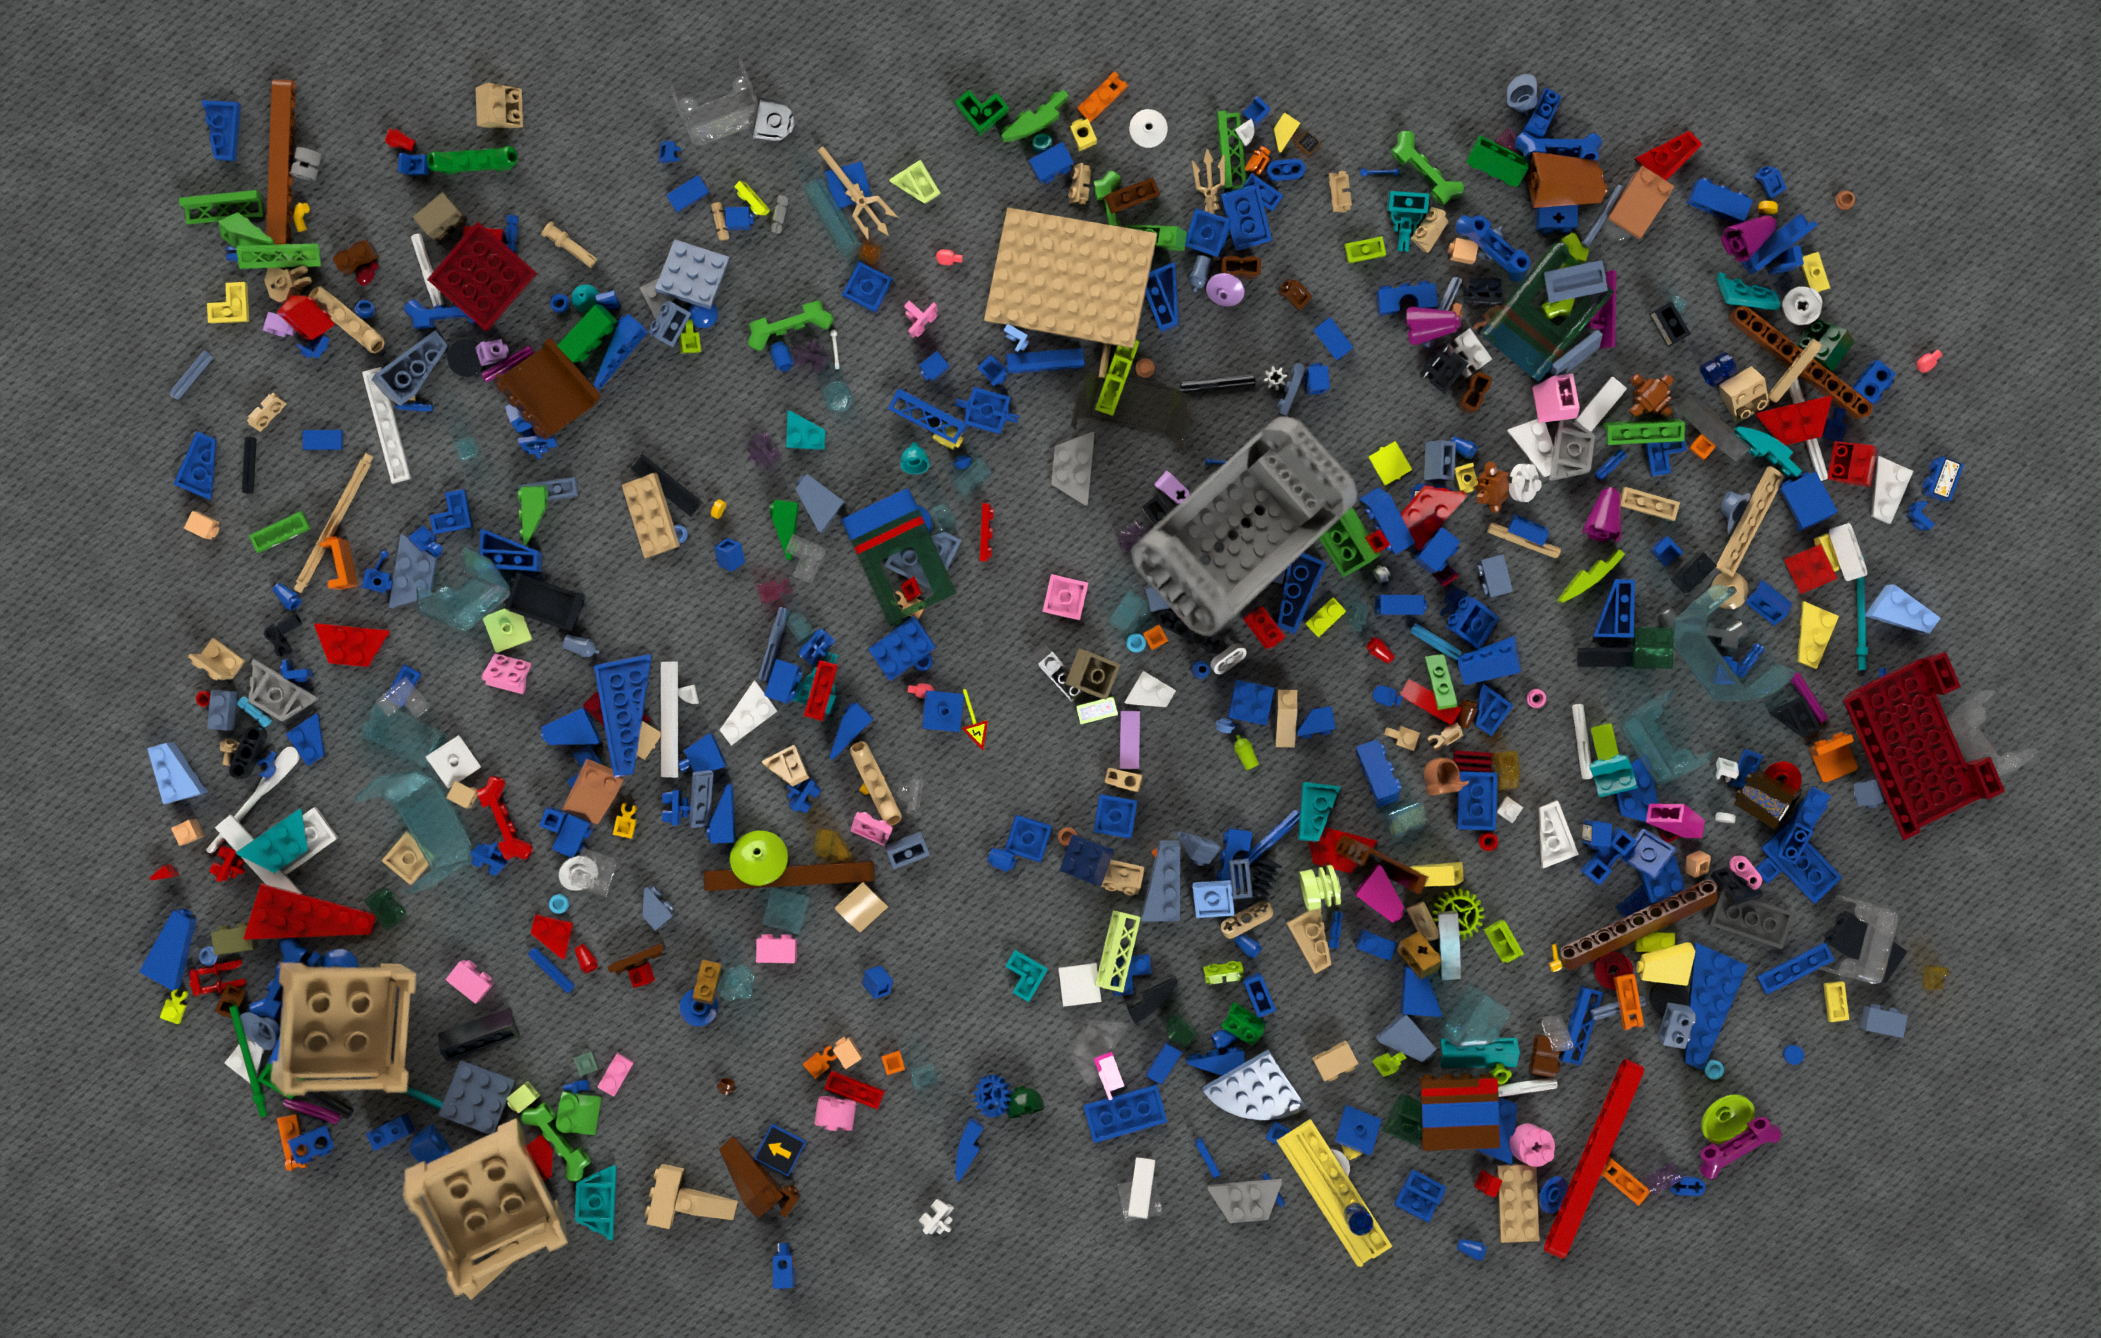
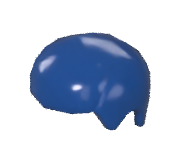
M714 303L711 310L692 304L688 310L691 313L689 319L693 321V326L696 328H709L716 323L718 318V310Z

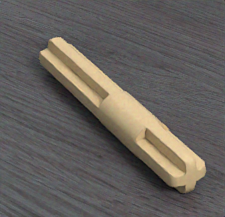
M1491 523L1488 527L1487 532L1553 558H1557L1560 555L1561 549L1551 544L1544 543L1541 546L1510 533L1508 528L1495 523Z

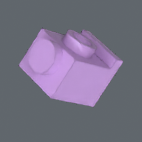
M268 312L263 327L264 331L281 337H285L286 334L295 335L296 331L278 314Z
M502 339L480 342L475 347L481 366L501 362L509 354L508 346L506 343L503 344Z

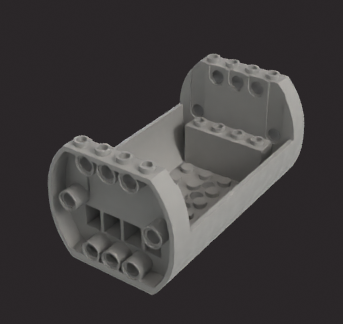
M1277 417L1132 547L1131 556L1133 563L1142 577L1190 629L1199 634L1211 636L1356 503L1357 492L1354 481L1301 422L1289 417ZM1255 507H1261L1264 514L1258 516L1255 513ZM1242 519L1249 520V528H1244L1241 525ZM1229 531L1236 533V540L1232 541L1228 538L1227 534ZM1216 543L1223 546L1222 553H1217L1214 550ZM1201 556L1209 558V565L1205 566L1200 562Z

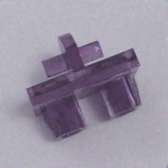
M814 338L812 342L805 341L804 346L797 345L793 351V354H795V365L805 366L808 358L814 360L812 369L818 372L823 370L831 355L823 353L824 346L818 345L817 338Z
M767 432L760 435L756 433L749 440L751 447L747 449L751 454L747 458L749 462L755 460L757 465L763 463L766 469L769 470L782 455L777 448L768 451L766 445L772 441Z
M1134 520V526L1127 525L1126 531H1118V541L1122 551H1130L1131 543L1140 541L1148 533L1146 532V526H1139V520Z
M1670 1162L1642 1178L1652 1196L1671 1188L1672 1185L1683 1180L1674 1162Z

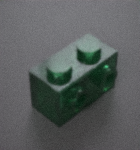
M386 887L379 888L363 900L386 931L395 928L408 918L404 907L396 902L393 893L388 888L386 889Z
M1179 1012L1176 1015L1172 1013L1165 1021L1167 1023L1165 1026L1167 1036L1175 1044L1179 1042L1186 1047L1198 1033L1196 1028Z

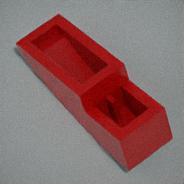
M1408 679L1399 694L1405 700L1448 725L1453 724L1461 711V708L1458 706L1438 710L1433 692Z

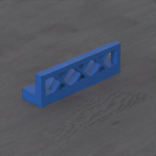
M1800 213L1772 234L1747 261L1741 262V264L1750 275L1756 273L1818 224L1815 220L1808 223L1802 213Z
M1083 348L1006 354L1008 374L1084 368Z
M899 388L888 407V410L955 445L962 432L965 433L968 428L966 423ZM898 399L906 402L907 409L899 411L894 408ZM919 409L923 411L924 417L920 419L913 418L911 410ZM934 417L940 420L941 426L936 428L930 427L928 419ZM952 426L958 429L954 438L947 436L946 427Z
M1580 986L1563 1041V1052L1558 1057L1561 1061L1581 1066L1595 1022L1591 1017L1590 1021L1583 1024L1584 1015L1587 1010L1590 1013V1008L1594 1007L1593 1009L1599 1008L1603 992ZM1591 993L1596 994V1002L1588 1005ZM1582 1028L1585 1033V1037L1583 1040L1577 1042L1580 1029ZM1576 1046L1580 1052L1578 1060L1572 1059Z

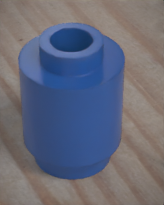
M784 342L771 345L770 355L776 370H781V372L790 370L794 361L788 346Z
M992 848L987 863L1008 872L1009 869L1013 870L1017 859L1014 858L1015 854L999 848Z

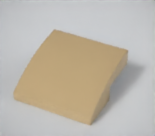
M862 882L835 909L861 933L889 906Z

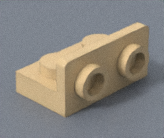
M1431 207L1411 238L1426 253H1429L1449 222L1445 217L1446 212L1444 210Z
M1111 860L1101 887H1105L1108 891L1118 890L1123 891L1127 895H1138L1144 867Z

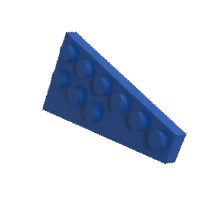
M651 654L594 665L615 778L634 774L652 658Z
M1694 942L1695 956L1692 964L1689 1006L1696 1014V1022L1692 1025L1691 1038L1684 1051V1062L1703 1070L1748 965Z

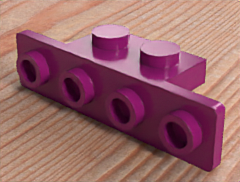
M1615 270L1605 272L1608 291L1585 295V328L1596 329L1603 334L1600 349L1615 347L1617 282Z

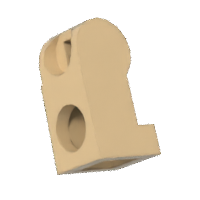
M1108 768L1104 783L1139 792L1143 775Z

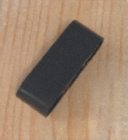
M251 726L244 731L229 769V773L234 779H244L251 776L267 738V731L264 727ZM254 730L259 732L258 739L253 737ZM247 748L251 749L252 754L250 757H247L245 753ZM240 765L244 768L243 775H240L238 772Z

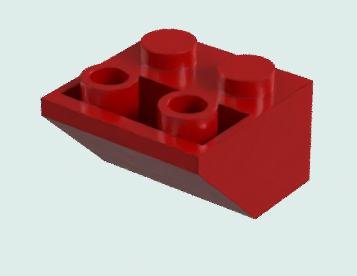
M290 296L276 312L300 336L307 340L315 339L335 324L331 320V315L325 310L319 309L316 306L317 302L310 296Z
M1834 441L1827 479L1850 485L1871 487L1877 448L1874 445Z

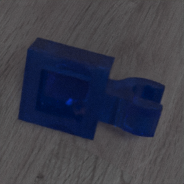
M1835 408L1833 419L1828 418L1826 420L1822 438L1842 442L1848 425L1842 423L1846 409Z

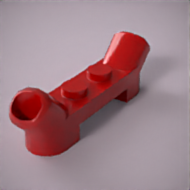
M491 776L485 787L477 789L482 807L491 806L504 837V841L498 843L504 858L509 860L518 857L526 860L530 857L533 846L530 843L517 839L514 833L516 832L515 824L513 821H509L507 816L509 810L505 803L502 804L500 799L506 782L500 777Z

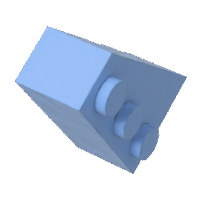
M1895 584L1886 585L1865 614V617L1920 634H1930L1940 620L1939 616Z
M174 742L147 748L163 804L208 793Z

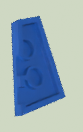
M1498 1097L1500 1148L1476 1150L1512 1165L1513 1154L1510 1151L1509 1141L1511 1135L1513 1136L1515 1133L1517 1104Z

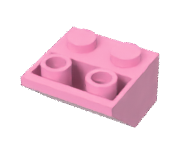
M1573 374L1553 376L1532 387L1538 423L1577 418L1580 407Z

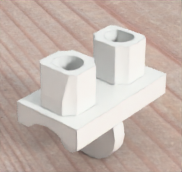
M937 1199L931 1205V1208L937 1214L932 1218L928 1213H925L919 1219V1222L924 1227L922 1231L925 1234H933L935 1230L939 1234L944 1230L947 1232L952 1230L949 1224L953 1219L948 1215L954 1207Z

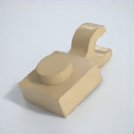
M1458 723L1448 725L1443 729L1440 736L1431 735L1428 738V742L1437 741L1438 744L1433 747L1435 751H1438L1445 744L1448 746L1462 737V729Z
M1402 726L1399 731L1386 727L1384 735L1395 738V745L1414 751L1420 732Z

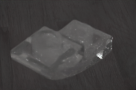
M1561 1016L1541 1017L1545 1036H1549L1553 1052L1571 1050L1574 1046Z

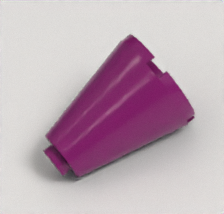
M1764 215L1729 226L1724 229V235L1721 237L1723 247L1728 255L1733 254L1736 257L1735 261L1745 262L1776 231L1777 223L1773 217Z
M1409 307L1407 309V325H1409L1408 338L1410 345H1418L1456 332L1458 327H1461L1460 315L1453 311Z
M1607 487L1601 491L1583 526L1582 533H1588V538L1600 542H1608L1609 539H1614V542L1621 540V494L1616 488Z

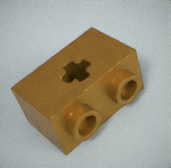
M1419 931L1400 941L1398 953L1420 980L1439 970L1442 962L1439 953L1433 950L1428 939L1422 936Z
M702 960L693 993L694 1001L713 1005L723 968L720 963Z

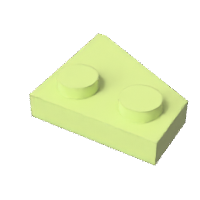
M921 160L890 179L891 183L925 204L941 194Z

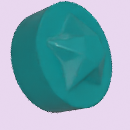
M1038 134L1034 137L1033 149L1037 153H1043L1052 148L1050 136Z

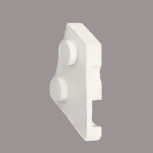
M1143 671L1124 703L1167 707L1176 690Z
M246 1036L258 1077L264 1049ZM238 1045L225 1064L250 1083L241 1048Z

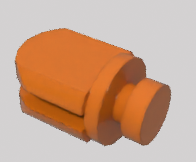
M1263 146L1259 148V151L1255 150L1245 166V170L1255 176H1259L1269 161L1267 156H1269L1270 151Z

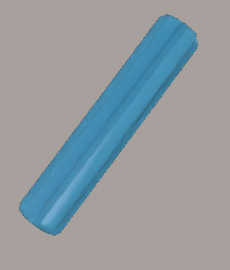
M1414 623L1412 625L1410 633L1455 661L1461 656L1462 652L1419 624Z

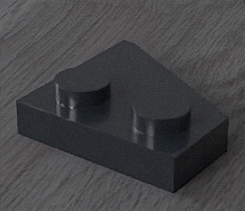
M1803 695L1769 711L1771 716L1802 738L1821 730Z
M1728 867L1713 871L1710 875L1732 906L1760 898L1763 894L1760 889L1755 891L1746 885L1748 881L1738 876Z

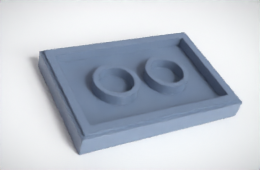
M1596 330L1552 365L1550 378L1557 375H1565L1599 349L1603 334Z

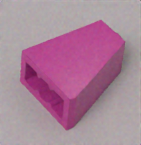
M1649 804L1647 823L1684 838H1702L1705 820L1685 804Z
M1376 863L1354 892V895L1394 923L1395 920L1398 921L1404 914L1402 911L1404 906L1384 869Z

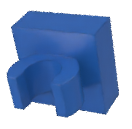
M668 140L660 143L658 162L667 164L680 161V158L674 156V151L679 152L681 148L675 146V142Z

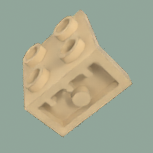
M215 638L211 639L201 654H190L188 658L193 660L191 663L194 666L207 670V675L214 680L233 679L245 663L243 658Z

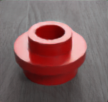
M1484 832L1479 837V846L1485 851H1492L1498 845V838L1492 832ZM1486 838L1491 839V843L1489 845L1485 844Z

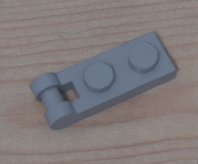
M1300 363L1294 365L1291 369L1293 377L1291 382L1287 381L1283 391L1286 392L1284 400L1280 399L1276 408L1279 410L1278 416L1286 417L1305 370L1304 366Z

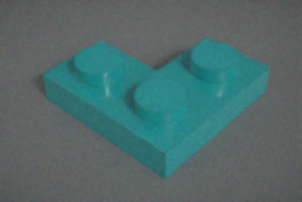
M1016 949L1005 967L1021 975L1012 993L1029 1002L1048 968Z

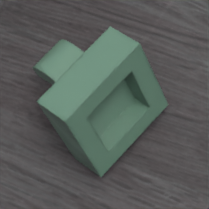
M593 1051L573 1058L580 1076L599 1069Z

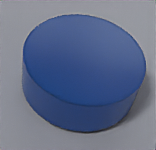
M1789 1045L1783 1051V1058L1786 1062L1797 1065L1802 1062L1804 1052L1796 1045Z

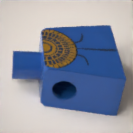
M789 1242L778 1243V1254L773 1256V1289L793 1288L796 1285L795 1253L790 1254ZM781 1260L787 1262V1267L781 1265Z

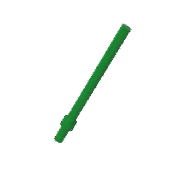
M234 1005L229 1007L252 1087V1099L257 1105L259 1116L264 1117L268 1115L264 1103L266 1099L264 1092H261L238 1007Z

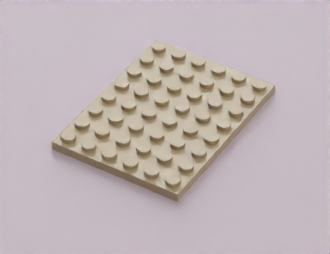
M1007 207L984 321L1134 348L1157 233Z

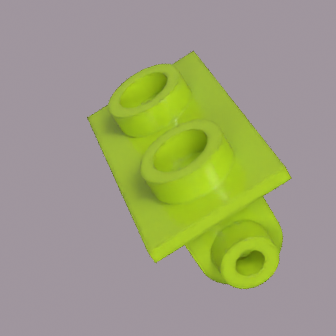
M1230 961L1219 965L1210 964L1203 967L1205 983L1210 985L1223 983V976H1226L1227 982L1240 981V978H1244L1241 961Z

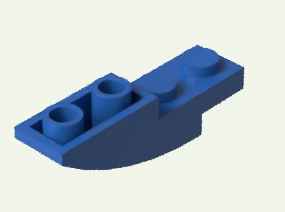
M1811 786L1804 801L1800 802L1779 847L1778 857L1796 864L1814 832L1812 829L1830 799V794Z

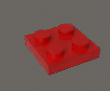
M1822 543L1784 559L1800 594L1838 579Z

